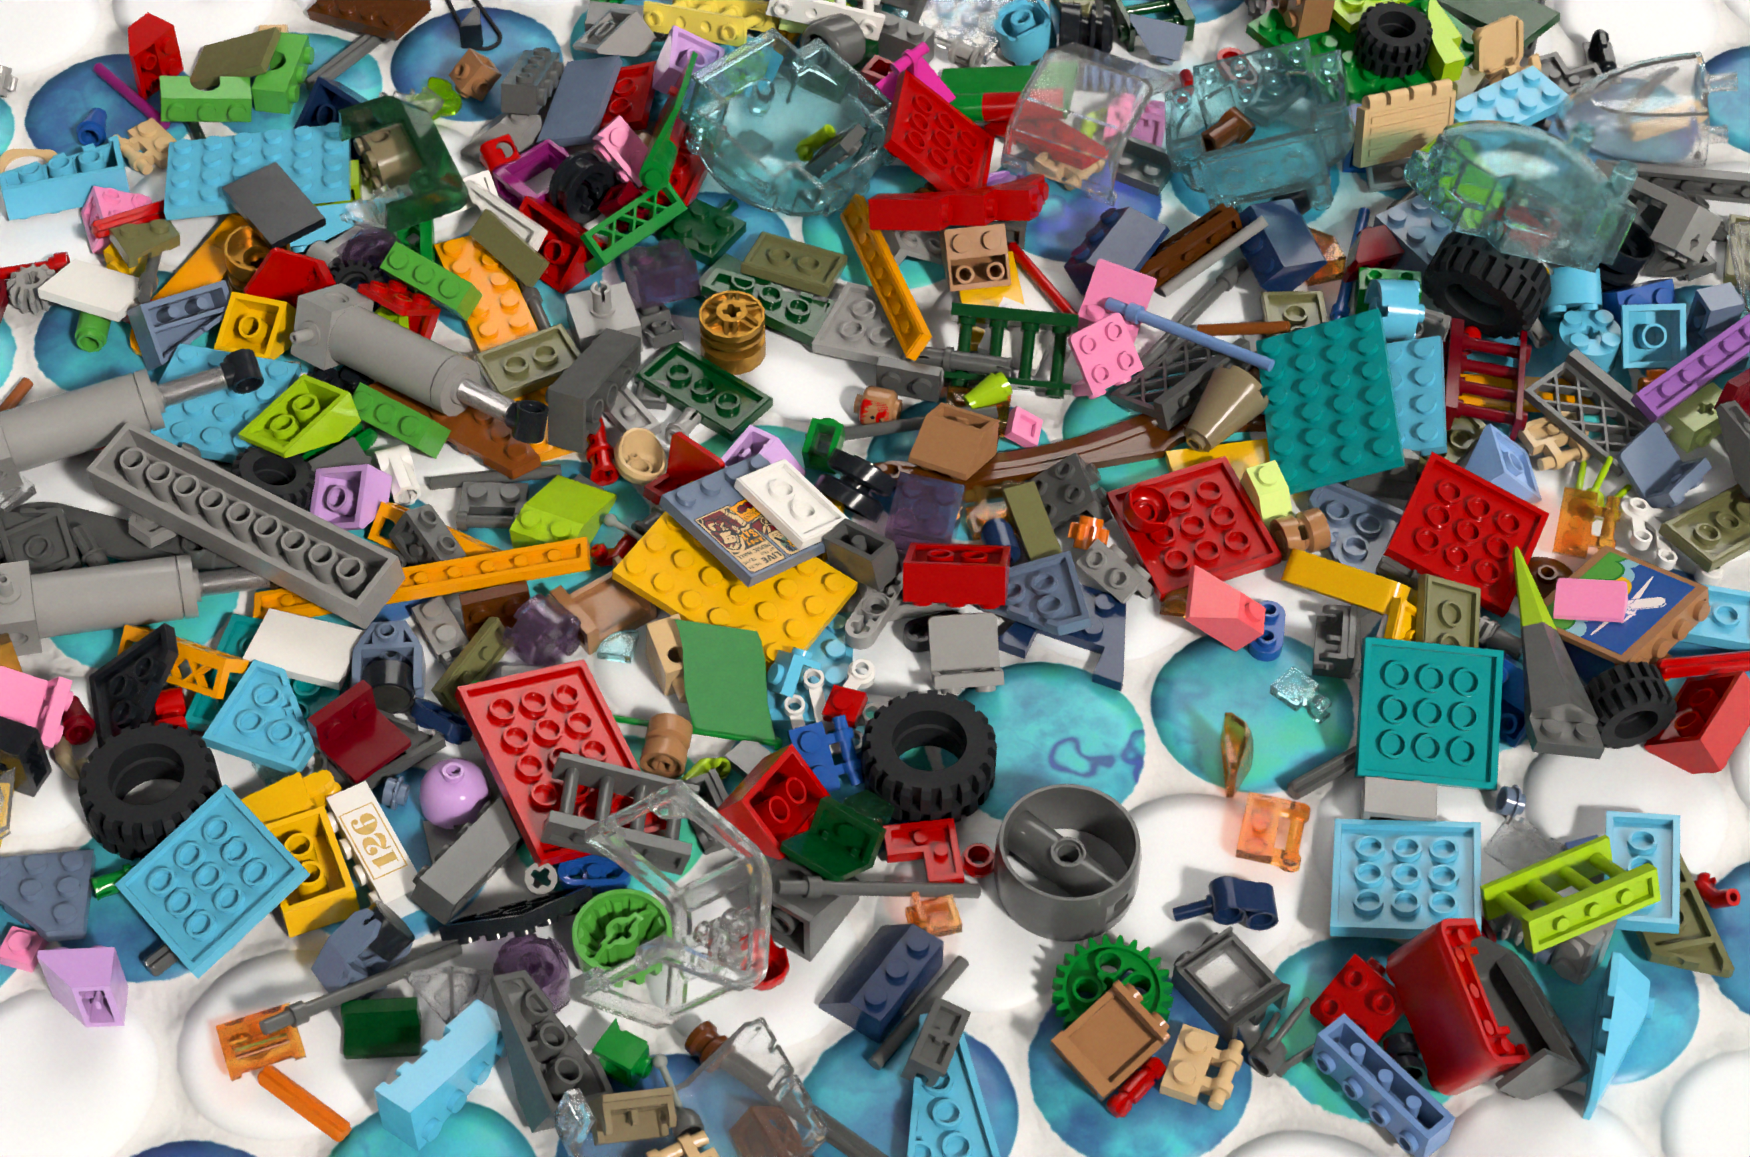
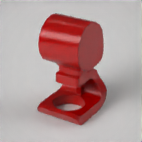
M510 134L491 139L480 146L481 155L479 162L486 170L490 171L493 182L494 170L521 159ZM499 143H507L512 147L513 154L510 157H506L503 149H496V146Z
M175 687L162 690L155 703L158 720L154 722V726H159V723H168L173 725V729H177L180 726L189 730L185 718L187 705L183 688Z

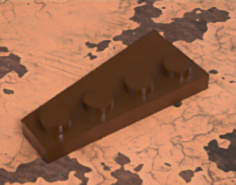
M317 0L307 12L310 20L397 41L431 11L429 0Z

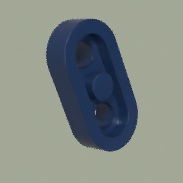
M415 699L410 711L411 716L415 718V724L426 729H435L441 732L445 740L452 744L461 745L463 741H471L472 731L465 718L433 701Z

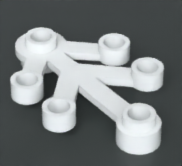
M1638 497L1627 498L1622 501L1620 517L1624 523L1631 526L1632 536L1629 542L1632 547L1638 550H1647L1653 536L1645 529L1646 526L1654 533L1657 554L1654 563L1656 566L1668 571L1674 568L1678 557L1670 549L1671 546L1697 568L1694 578L1699 584L1719 586L1725 574L1723 565L1707 573L1658 533L1662 525L1660 521L1667 522L1689 510V508L1680 506L1674 512L1652 508L1647 501Z
M866 659L852 661L848 667L847 681L842 687L854 690L869 688L875 679L874 665ZM861 667L867 669L868 672L860 675L855 670ZM810 668L803 675V685L809 691L815 721H822L825 733L827 734L828 732L835 731L833 723L823 721L822 711L826 704L822 688L824 685V674L821 670ZM811 676H816L820 681L812 684L807 679ZM796 694L792 698L787 697L784 702V712L790 718L792 729L805 726L803 719L805 712L804 699ZM791 703H798L801 708L791 710L788 706ZM876 703L867 704L857 727L866 725L868 720H870L866 714L870 711H877L881 706ZM853 730L855 738L860 741L857 746H854L857 754L862 751L863 734L858 730ZM839 743L829 745L832 755L841 753Z

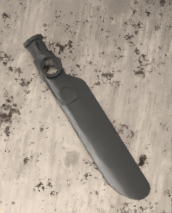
M29 503L11 508L8 511L20 512L21 508H35L37 510L62 508L67 516L71 530L80 524H86L99 547H104L107 550L106 556L128 562L190 554L192 569L197 568L199 573L242 567L181 535H177L150 549L129 534V520L61 503Z

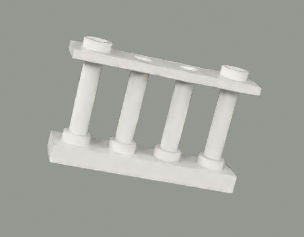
M769 0L766 9V15L808 25L830 15L842 13L850 16L859 24L865 38L876 41L879 39L885 21L884 14L874 12V5L879 6L881 0H857L863 2V9L846 6V0H835V3L825 0Z

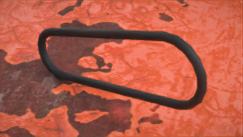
M446 0L459 27L461 21L451 1ZM473 0L497 33L498 40L490 46L472 49L477 51L492 50L501 44L503 39L502 33L478 0Z

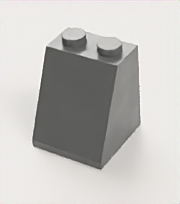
M787 855L748 886L750 928L757 932L771 934L774 942L811 962L857 904L859 896L822 895L819 899H808L797 894H776L775 882L777 879L802 880L804 876H818V873L810 868L790 861ZM853 876L844 881H859V879Z

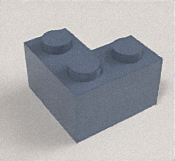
M1731 282L1696 289L1686 321V339L1694 352L1740 320L1745 308V302L1742 295L1736 291ZM1750 354L1723 374L1744 370Z

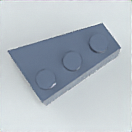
M225 280L144 303L127 311L147 371L166 363L174 355L179 343L190 345L192 341L223 320L231 296Z

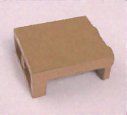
M619 555L612 559L613 569L622 560ZM612 571L570 594L562 585L550 591L552 613L588 655L657 618L656 605L612 579Z
M1119 980L1066 1030L1059 1032L1050 1042V1047L1101 1103L1170 1039V1035L1167 1032L1170 1027L1156 1011L1150 1014L1140 1003L1144 999L1133 985L1127 983L1124 986Z

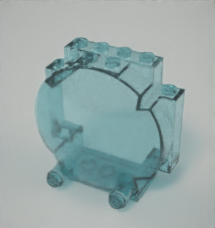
M771 28L692 74L679 114V118L690 127L685 142L688 151L699 155L706 170L725 190L741 201L771 213L781 212L788 216L796 217L821 214L828 217L836 211H843L855 193L865 196L870 189L869 182L877 169L883 165L889 166L896 159L883 147L892 101L819 38L797 49L775 28ZM858 123L867 131L859 140L863 145L851 157L848 156L841 164H837L831 171H827L819 179L816 176L810 175L803 168L809 161L799 160L798 154L795 152L799 141L814 134L826 124L831 125L836 133L847 128L849 129Z
M1309 38L1193 66L1194 85L1165 91L1166 151L1173 173L1180 172L1184 183L1192 191L1206 194L1210 210L1223 203L1227 208L1232 205L1240 214L1242 212L1240 204L1305 189L1309 203L1315 210L1323 211L1331 207L1334 197L1330 186V169L1348 154L1356 137V125L1350 105L1347 74L1340 49L1313 56ZM1237 107L1256 125V131L1245 143L1206 152L1201 133L1218 123L1222 115L1230 108Z
M1471 120L1447 125L1442 134L1438 135L1435 144L1432 145L1429 152L1414 149L1411 158L1404 167L1403 179L1452 231L1486 238L1501 253L1590 272H1596L1599 263L1613 265L1639 210L1628 199L1639 175L1637 172L1638 166L1630 161L1620 160L1619 164H1615L1608 178L1587 156L1596 137L1594 133L1596 128L1583 121H1579L1577 125L1573 126L1567 141L1545 130L1504 120Z

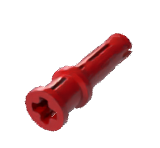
M601 416L599 420L601 422L600 429L596 435L589 434L587 437L589 447L586 451V459L592 467L590 471L591 481L599 486H607L618 480L619 473L613 462L614 448L607 441L605 426Z

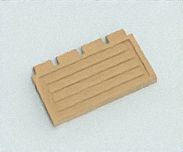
M1447 78L1364 96L1362 106L1357 107L1353 165L1364 168L1411 157L1447 128L1453 127L1456 90L1452 89V81Z

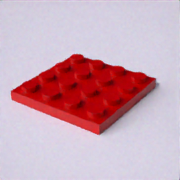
M905 69L898 75L883 147L893 157L899 158L908 165L915 174L921 175L929 181L939 192L987 186L995 138Z
M1431 452L1383 555L1392 558L1411 570L1416 569L1417 573L1421 575L1429 574L1481 588L1480 606L1503 618L1509 611L1517 592L1512 559L1514 548L1517 546L1520 549L1528 566L1549 513Z
M1226 456L1106 492L1110 502L1108 506L1137 561L1151 575L1148 581L1154 587V592L1159 602L1188 593L1190 568L1194 565H1197L1218 579L1226 581L1281 563L1282 554ZM1137 484L1158 488L1165 493L1170 502L1172 517L1163 529L1155 533L1146 534L1136 531L1128 525L1123 516L1124 498Z

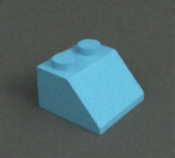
M1686 303L1621 305L1622 369L1672 368L1687 358Z

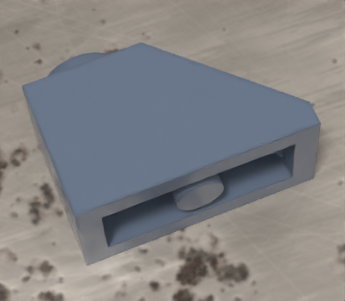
M1130 14L1129 20L1149 53L1157 56V62L1173 65L1174 60L1181 61L1188 26Z

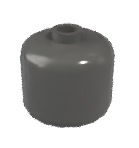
M842 13L830 15L811 24L804 30L801 37V52L805 62L816 74L824 77L835 76L855 66L863 59L866 50V40L859 24L850 16Z

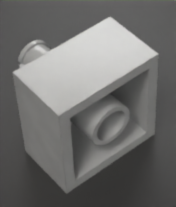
M601 280V287L598 288L596 281L591 285V290L565 295L567 321L575 345L580 353H583L591 345L593 339L597 338L606 328L641 337V352H643L641 324L626 282L610 285L607 281Z

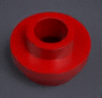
M983 843L969 845L961 854L963 871L974 878L989 876L994 871V852ZM975 861H981V862H983V863H982V864H976V863H973V862H975Z

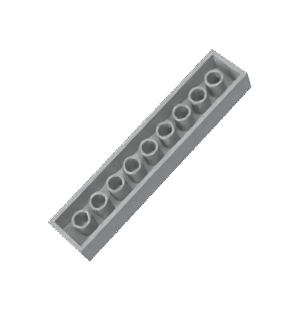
M128 421L86 469L97 493L365 630L406 579L398 556Z

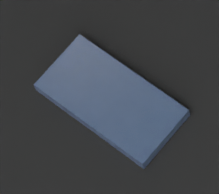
M619 55L569 61L566 63L537 139L538 144L548 138L562 147L594 143L592 138L599 130L623 64Z

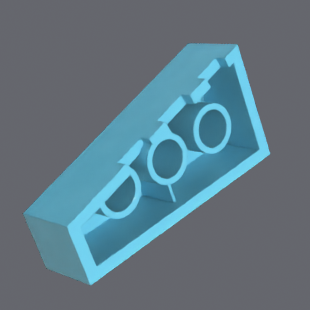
M118 135L107 138L108 143L95 147L94 143L82 146L83 152L71 156L61 153L54 155L48 163L43 165L36 161L0 173L1 192L9 221L28 219L32 216L47 213L56 214L63 210L79 207L83 208L93 186L114 188L118 191L130 193Z
M476 999L445 1026L443 1038L440 1041L430 1039L422 1047L421 1055L413 1065L407 1061L396 1069V1075L398 1076L396 1080L390 1085L383 1081L374 1089L382 1126L385 1130L417 1151H420L427 1141L431 1142L439 1135L443 1123L448 1117L462 1109L469 1093L476 1085L480 1086L487 1080L492 1067L500 1058L507 1056L498 1014L495 1009Z

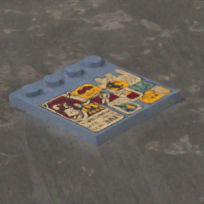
M760 453L662 494L659 503L670 516L748 588L826 552L823 540L803 550H798L734 488L737 478L771 464Z

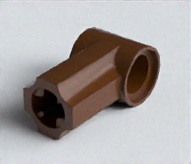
M1232 107L1222 115L1218 123L1200 134L1198 138L1200 150L1206 156L1212 155L1215 157L1234 144L1237 146L1243 145L1254 134L1257 127L1237 107Z

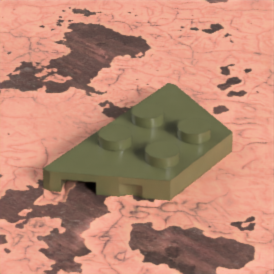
M1680 853L1679 934L1636 931V934L1649 962L1724 978L1732 977L1735 970Z

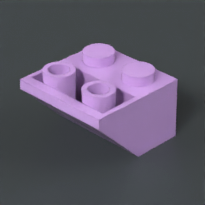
M751 424L721 458L724 461L725 468L759 453L771 464L785 458L804 477L806 476V471L777 436Z
M96 945L90 948L68 949L56 947L52 950H38L37 958L52 996L85 1027L124 1026L129 986L115 947Z

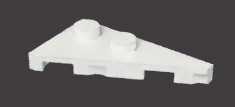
M467 179L465 185L468 188V194L472 202L478 204L481 212L483 213L485 209L491 210L538 252L548 230L477 182Z

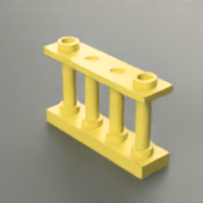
M647 0L643 2L644 21L652 32L669 34L670 29L675 25L709 42L745 48L747 47L748 29L766 33L778 31V17L766 15L769 1L673 0L671 5Z

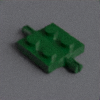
M696 198L687 207L688 209L681 213L662 233V243L677 251L669 259L670 265L673 268L675 267V269H679L687 259L698 260L709 266L716 263L746 232V222L731 215L739 207L737 201H732V198H729L721 208H715Z

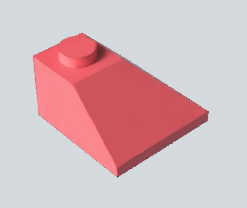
M1197 565L1190 568L1185 620L1235 652L1264 634L1265 607Z

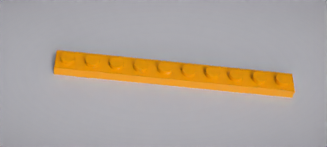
M587 537L403 567L402 570L406 579L385 605L499 586L522 580L529 581L591 570L590 545ZM285 588L255 592L254 618L264 619L269 608L305 617L333 614Z

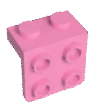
M1112 313L1068 337L1069 346L1083 377L1082 380L1072 385L1075 397L1088 396L1089 400L1100 397L1107 392L1106 388L1112 385L1119 386L1132 380L1131 375L1144 369L1120 313Z
M0 666V716L37 728L45 751L51 749L60 742L63 734L64 725L60 724L63 712L68 711L73 700V692L70 691L72 680L59 676L47 681Z

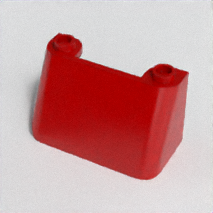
M1446 918L1429 926L1391 953L1387 958L1386 972L1389 979L1395 985L1428 1070V1081L1435 1091H1439L1446 1096L1458 1095L1510 1072L1530 1058L1525 1043L1517 1046L1512 1044L1506 1037V1035L1511 1033L1509 1027L1498 1026L1471 957L1478 955L1479 952L1477 947H1471V942L1481 936L1475 918Z

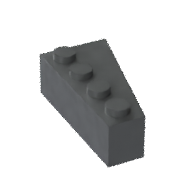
M606 328L597 338L593 339L591 345L583 353L578 355L572 365L565 369L562 375L548 387L545 401L548 403L549 445L584 454L589 446L586 438L589 434L596 435L601 427L599 420L602 413L612 410L618 391H624L641 364V337Z

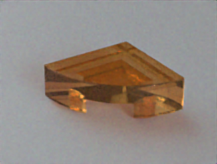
M1188 587L1168 593L1161 601L1159 614L1185 617Z

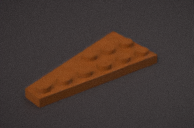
M379 382L369 385V387L450 429L451 432L446 442L449 441L458 447V451L466 455L471 453L483 459L484 465L513 480L541 466L540 456L528 443L513 438L511 435L512 429L507 427L506 423L468 406L465 411L457 416H447Z

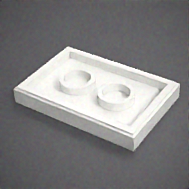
M74 259L38 288V295L43 300L119 322L127 315L128 310L140 304L138 301L139 278Z
M785 458L737 478L734 488L798 550H803L822 541V537L844 518L849 519Z
M269 608L243 659L249 660L248 667L255 659L285 669L290 679L341 690L352 668L353 649L365 630Z

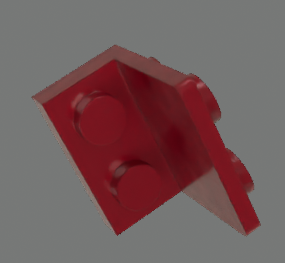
M364 679L307 718L314 746L355 784L363 782L411 747V740L376 708L372 687Z

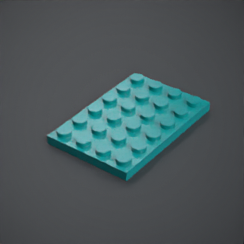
M1379 308L1256 341L1257 353L1275 360L1274 367L1270 372L1259 368L1262 396L1264 398L1267 395L1269 398L1264 415L1270 461L1276 460L1289 487L1290 495L1405 466L1383 317Z

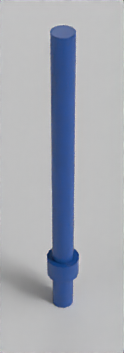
M1360 208L1358 211L1350 248L1357 239L1356 236L1359 231L1368 226L1371 213L1368 208ZM1342 279L1337 301L1331 308V321L1349 316L1350 308L1348 305L1354 281L1345 283Z

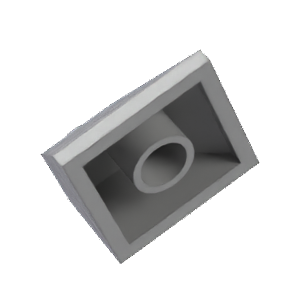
M612 7L572 46L575 50L590 53L637 57L649 51L651 48L650 44L657 37L637 11Z
M502 113L496 116L460 151L461 155L481 164L479 162L481 155L480 146L491 139L510 134L521 155L538 145L537 139L542 129L541 116L538 114ZM499 143L496 146V149H503L506 157H510L513 154L512 147L507 143Z

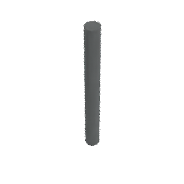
M561 464L540 466L514 480L498 471L430 477L431 490L462 487L463 481L519 482L555 478L557 475L562 476Z
M957 956L869 1058L868 1062L873 1068L880 1070L919 1025L920 1015L929 1012L936 996L942 998L966 970L969 963L964 957Z

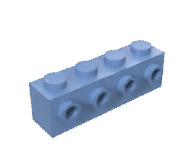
M1345 1013L1317 1034L1312 1058L1318 1069L1335 1079L1341 1085L1346 1096L1353 1101L1359 1102L1369 1112L1371 1119L1378 1126L1385 1127L1396 1138L1399 1146L1406 1153L1413 1154L1415 1157H1429L1449 1140L1455 1117Z

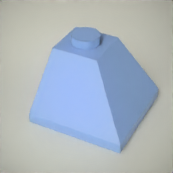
M1492 424L1485 426L1465 467L1466 470L1530 504L1541 501L1542 498L1528 452Z

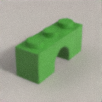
M280 32L279 42L269 64L270 70H267L264 74L256 75L251 88L255 111L290 114L294 103H297L299 100V89L301 84H305L308 66L314 62L315 52L314 48L310 47L308 35Z
M159 76L161 121L251 122L252 94L250 77L220 76L218 88L211 91H201L191 85L190 76Z
M397 241L380 265V268L392 280L406 284L407 288L415 293L417 291L423 293L442 308L466 322L483 296L472 283Z
M361 382L352 396L361 420L435 459L451 432L450 429Z

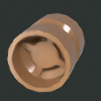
M1314 507L1298 512L1296 517L1287 515L1273 519L1270 522V535L1280 550L1283 561L1288 560L1292 548L1314 553L1327 549L1330 546L1331 533L1329 524L1319 508Z
M661 713L651 717L645 735L646 743L640 757V767L646 773L670 779L682 776L685 772L687 752L693 735L691 723L684 717L671 713Z

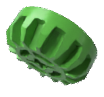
M615 889L601 893L590 899L579 910L572 926L574 955L578 958L580 969L584 973H592L593 979L597 983L602 984L608 979L613 981L614 987L623 988V981L635 979L637 985L645 983V975L650 973L653 976H657L662 971L663 962L670 960L672 955L673 931L669 913L661 902L645 892L634 889ZM647 939L650 949L648 956L643 960L639 957L641 951L640 943ZM632 962H635V963L638 965V966L633 967V968H632V967L623 968V969H616V968H614V967H616L618 964H620V965H626V964H631Z

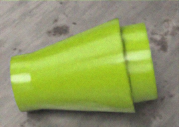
M1002 372L990 373L975 388L964 395L963 400L965 405L970 406L971 409L988 407L1007 401V397L1013 394V391Z

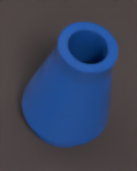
M91 109L85 119L77 126L76 134L78 140L84 146L94 143L95 147L105 141L107 113L103 109Z

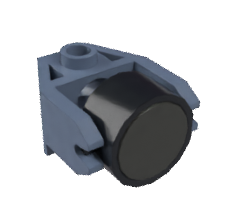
M406 620L371 622L354 647L352 654V687L364 679L372 687L376 708L390 714L402 713L408 710L414 704V693L415 698H424L426 664L423 647ZM385 652H397L393 657H388Z
M376 900L368 908L355 911L328 937L312 965L311 971L327 992L330 993L398 965L409 954L415 940L414 934L392 909L381 901ZM387 986L353 1000H368L372 995L385 990Z

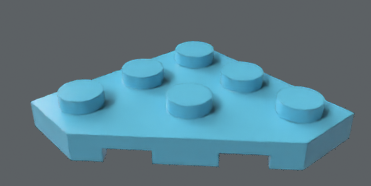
M255 659L202 736L206 746L290 775L299 771L301 773L315 752L312 737L305 724L303 714L285 669Z

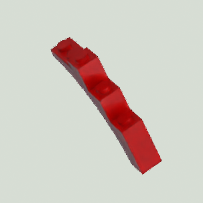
M1031 174L1011 182L972 189L927 193H879L868 199L870 230L941 231L950 225L986 226L994 220L1031 221L1039 216L1042 205L1047 201L1049 187L1044 181V174Z

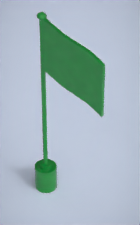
M675 619L683 647L684 687L693 725V734L736 741H755L762 745L775 746V750H779L783 745V741L780 737L775 736L769 711L766 658L758 631ZM480 680L472 681V683L481 682ZM613 715L617 723L648 727L649 720Z

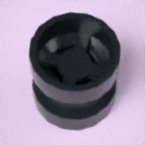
M1404 1032L1386 1037L1383 1041V1050L1417 1082L1425 1077V1066L1423 1060L1419 1058L1421 1052L1414 1034Z

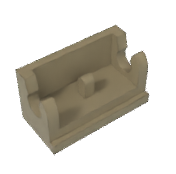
M673 1087L603 1094L587 1103L594 1146L668 1136V1128L676 1127L677 1125Z

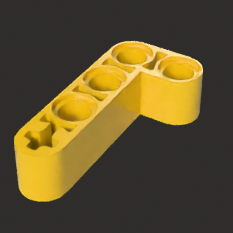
M1295 548L1291 550L1281 577L1282 581L1351 605H1358L1360 608L1375 612L1381 616L1384 614L1389 615L1392 599L1402 597L1417 607L1418 591L1405 584Z

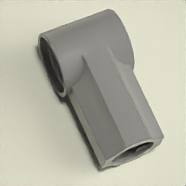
M356 225L328 243L323 240L314 242L307 250L306 256L325 261L330 273L333 270L339 273L341 269L338 265L343 263L346 266L348 260H352L371 247L370 239L364 230Z

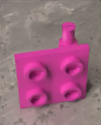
M920 42L912 50H905L902 53V57L890 65L893 72L875 84L876 90L891 107L898 75L905 69L947 102L951 103L956 99L955 95L922 57L930 51L925 42Z

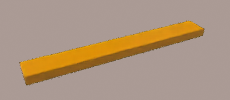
M855 193L841 213L840 218L906 358L916 361L932 338V335L881 230H870L869 206L865 197Z

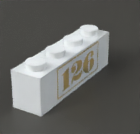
M364 781L327 797L326 801L329 810L327 815L334 833L338 832L342 838L338 842L346 860L353 858L356 864L353 866V870L360 886L362 887L367 884L371 892L367 893L370 903L372 904L379 900L392 909L400 918L422 909L410 899L416 887L413 879L417 871L367 782Z

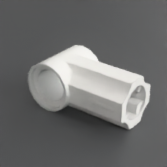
M403 443L374 451L377 468L392 476L390 493L394 503L401 504L402 506L414 504L422 495L414 474L413 461L407 444Z

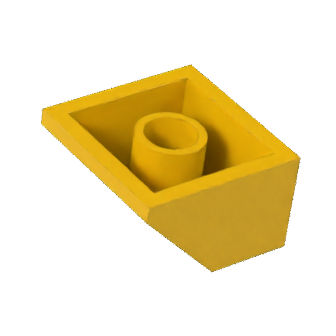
M232 291L214 349L227 352L250 349L254 351L256 357L275 360L292 346L290 334L294 331L296 309L285 301Z

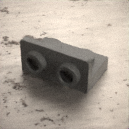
M1122 134L1119 138L1118 151L1105 167L1104 176L1159 196L1173 176L1176 154L1170 150Z
M1403 448L1405 466L1348 480V487L1366 495L1408 500L1415 485L1420 451H1411L1410 449Z
M430 504L405 511L388 534L410 566L466 556L462 547Z

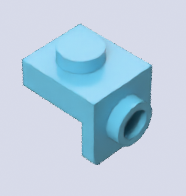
M793 647L791 653L778 650L775 661L767 673V690L792 698L802 667L820 670L822 664L811 660L813 653Z

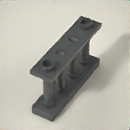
M560 752L551 778L564 781L559 812L550 810L542 830L540 842L682 875L692 851V844L679 841L683 810H691L699 793L700 786L679 779L674 780L585 758L578 754ZM578 784L599 789L594 820L573 815ZM613 793L634 798L629 829L609 824ZM648 801L669 806L665 837L644 832Z

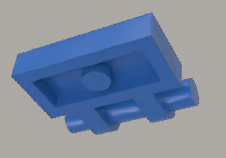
M845 715L832 718L835 732L830 734L825 733L822 721L787 731L790 744L794 745L828 793L841 790L838 776L842 774H848L851 786L864 783L861 772V758H857L852 738H855L852 727L849 728ZM839 743L844 763L834 765L829 745Z

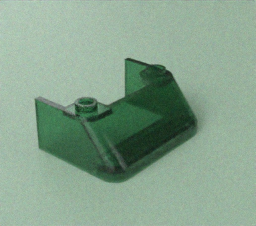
M390 95L381 96L339 110V137L341 141H346L398 123L421 168L413 172L409 178V189L412 195L385 204V231L387 235L458 211L466 205L468 198L467 187L429 112L422 107Z

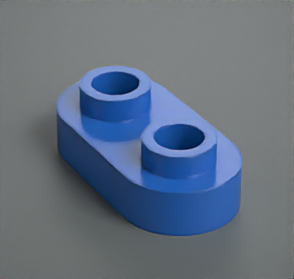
M1264 600L1258 602L1266 608L1264 634L1248 644V651L1255 659L1268 662L1277 659L1282 652L1286 614L1284 608L1277 602Z
M589 855L560 863L558 866V879L563 889L591 886L592 893H604L615 889H625L631 881V868L627 862ZM613 875L618 876L617 878L608 879V877ZM574 876L582 877L581 879H572Z

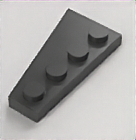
M858 123L849 129L847 128L836 133L835 137L827 142L798 174L806 182L814 176L818 179L821 178L827 171L829 172L837 164H841L848 156L851 157L863 145L859 140L867 131Z

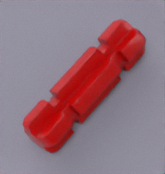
M1156 1056L1149 1058L1140 1067L1141 1070H1136L1118 1089L1119 1094H1114L1107 1101L1106 1107L1114 1117H1125L1132 1109V1104L1136 1105L1154 1086V1080H1159L1165 1074L1166 1066L1160 1058Z

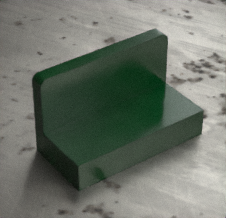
M417 997L350 1000L341 1004V1018L344 1026L343 1054L346 1060L420 1055L421 1012Z

